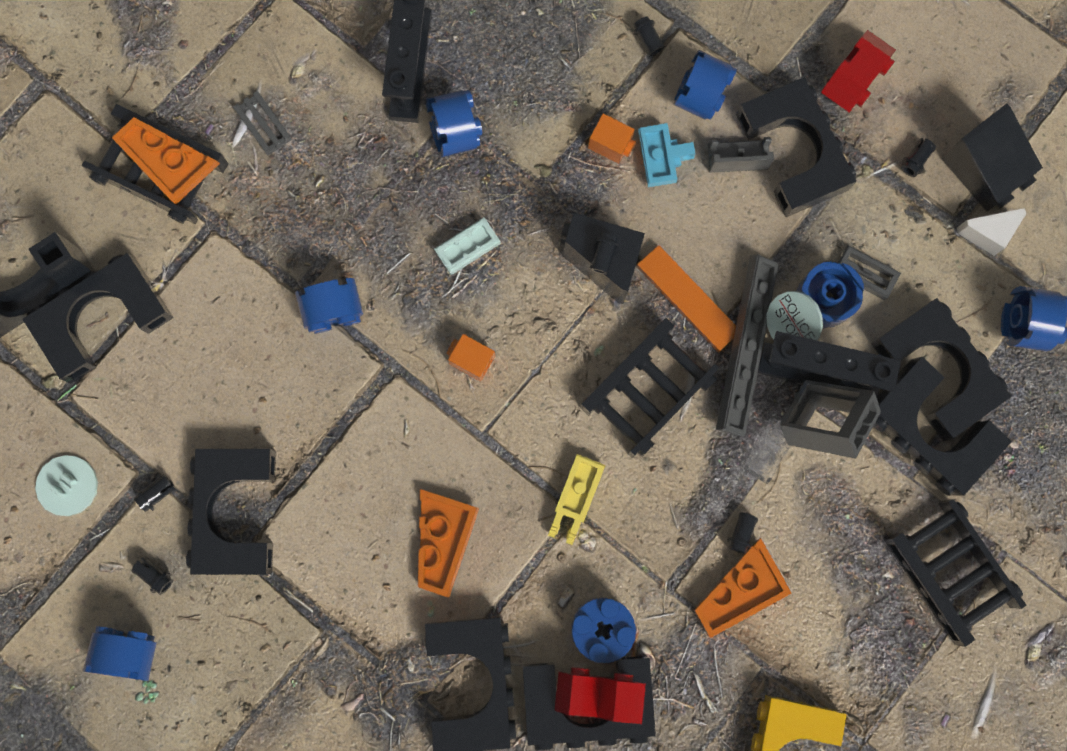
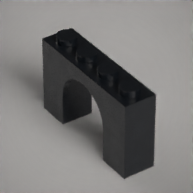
M805 77L740 105L736 116L748 140L776 128L792 127L804 132L814 144L816 150L814 167L780 182L774 190V194L785 217H789L849 191L857 182L856 171L853 165L847 162L843 154V145L840 139L834 136L830 128V119L827 113L821 110L817 102V93L814 87L808 84Z
M57 232L52 233L28 249L40 266V269L22 284L0 292V338L24 323L22 319L28 316L31 309L35 306L47 304L56 298V294L67 287H74L82 282V278L86 274L95 271L83 252Z
M129 253L113 257L109 260L107 266L99 271H92L82 278V282L74 287L62 289L56 294L55 299L47 304L35 306L31 309L30 314L22 319L60 380L71 384L96 368L93 360L82 345L77 332V323L81 312L94 300L104 297L120 299L139 329L147 334H150L174 318L138 261Z
M936 298L872 342L871 345L880 356L903 360L912 352L924 346L941 348L955 359L960 370V384L956 393L944 404L925 416L940 438L946 441L955 438L1012 396L1007 391L1008 386L1000 376L995 375L989 367L987 357L982 352L977 351L972 345L968 332L954 321L950 308Z
M923 356L911 359L898 373L895 391L883 390L876 397L881 413L873 427L892 438L891 444L897 450L911 456L915 460L913 462L914 466L926 475H931L937 481L935 485L941 492L948 496H964L1012 441L990 420L976 422L954 447L945 452L938 451L929 446L922 438L918 429V412L924 400L945 377Z
M195 449V456H192L190 461V471L194 475V487H191L189 490V504L193 506V517L189 519L187 527L188 536L192 537L191 549L187 551L186 565L187 568H190V575H272L273 543H235L226 539L215 526L213 508L220 493L235 483L275 482L276 451L272 449Z
M501 617L426 623L427 656L472 655L486 665L493 681L492 695L481 710L465 716L433 718L431 722L433 751H486L511 748V740L517 739L515 719L509 720L508 707H514L513 687L507 688L506 675L512 674L510 655H504L503 643L509 642L508 623L502 624Z
M648 656L622 657L616 661L617 673L634 675L633 681L646 684L642 724L612 722L605 719L597 723L582 724L571 720L565 714L554 711L556 700L554 662L523 664L528 746L534 745L535 750H550L554 748L553 744L566 743L567 748L585 747L586 741H598L599 746L616 745L617 739L629 738L630 743L634 744L649 742L648 737L656 736L650 658Z

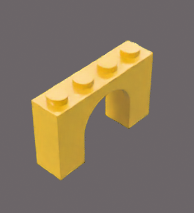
M765 695L764 702L760 701L758 705L757 720L760 721L759 732L753 735L751 751H779L785 744L797 739H809L841 746L847 714L838 710Z

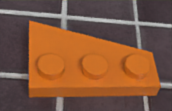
M135 117L112 137L174 204L180 202L220 164L217 160L175 140Z
M420 489L421 517H419V528L421 532L418 557V587L450 597L479 508Z
M759 538L752 545L751 549L739 559L696 606L694 612L708 638H712L792 593L764 542Z

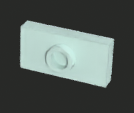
M483 217L434 248V251L449 274L453 275L500 245L501 242Z

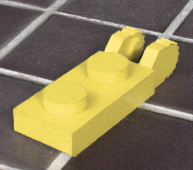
M579 454L576 455L556 506V515L548 536L554 538L558 534L561 526L560 522L564 515L574 519L572 527L566 536V543L573 544L581 522L584 523L604 471V464Z

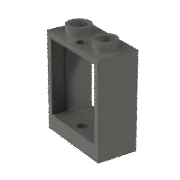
M805 380L800 391L795 394L788 412L783 415L780 427L788 445L856 459L881 410L874 391ZM817 407L850 412L839 432L807 426Z

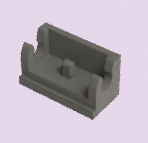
M764 137L763 140L718 142V140H711L707 144L709 172L768 170L774 160V153L769 152V145L772 141L771 137Z

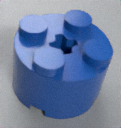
M698 50L691 61L694 63V66L686 71L673 105L704 120H711L715 111L718 112L726 97L722 93L726 85L729 86L737 69L727 62Z
M459 90L426 99L427 113L433 112L429 122L436 148L438 152H441V157L477 149V146H480L479 136L482 135V127L479 118H473L471 108H474V103L470 90Z
M830 261L815 266L801 280L796 291L809 295L818 304L823 318L824 329L842 324L859 310L863 301L864 284L854 268L844 263L840 264ZM831 292L833 297L828 298L826 293Z
M346 278L347 284L339 285L337 279L305 287V293L296 291L295 295L304 329L318 334L332 330L331 324L338 323V325L350 326L360 323V316L363 315L355 278Z
M1018 286L1013 289L1010 295H1014L1011 303H1005L1001 315L1002 336L1008 337L1007 345L1050 351L1057 344H1064L1067 339V296H1063L1057 291Z
M593 598L583 603L574 614L571 623V635L574 644L586 658L597 663H610L621 659L631 649L636 638V626L630 611L620 602L609 598ZM599 622L605 625L610 624L611 626L607 630L609 635L605 638L601 634L595 635Z
M96 626L95 633L92 632L83 672L149 681L157 642H154L155 636L128 631L127 637H124V631Z

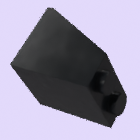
M1007 103L965 135L941 158L987 212L995 205L999 209L1003 208L1015 198L1012 192L1017 188L1023 192L1037 181L1033 175L1043 168L1015 114Z
M573 213L571 222L565 221L560 237V246L564 247L563 257L617 303L623 304L629 290L645 233ZM600 233H608L618 237L617 243L619 248L614 250L609 274H601L589 269L597 246L595 238H599Z

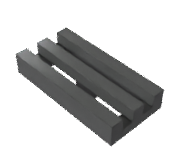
M258 91L254 92L253 97L250 99L248 97L243 100L244 103L241 105L236 104L233 106L267 156L292 140ZM255 104H260L283 136L281 139H277L254 107ZM249 109L273 142L272 145L268 146L244 113L246 110Z
M849 245L845 247L842 256L837 262L851 266L858 274L886 288L884 290L861 277L864 290L884 301L888 299L901 274ZM850 256L890 277V281L848 260V257Z

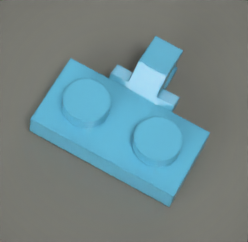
M668 123L638 128L647 187L677 183L676 167L682 165L681 161L695 158L694 142L678 144L677 139L670 140Z

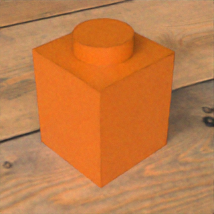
M603 113L589 138L588 149L619 164L623 156H630L636 144V141L632 139L635 129Z
M462 334L459 340L454 339L446 353L450 356L448 359L449 365L480 382L496 356L494 350L465 334Z

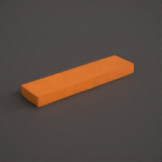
M660 245L637 264L636 267L718 353L734 339L736 325Z

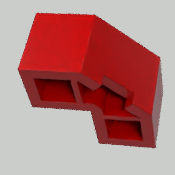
M867 30L835 71L821 93L849 113L855 105L861 108L871 95V92L867 90L879 73L885 76L895 61L891 57L896 49Z
M571 667L570 673L558 672L554 711L572 716L598 717L612 722L642 724L646 684L633 681L634 675L614 673V678L590 675V669Z

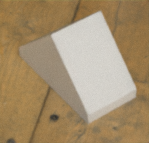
M1023 208L969 219L957 227V232L995 256L1006 248L1025 217L1026 211Z

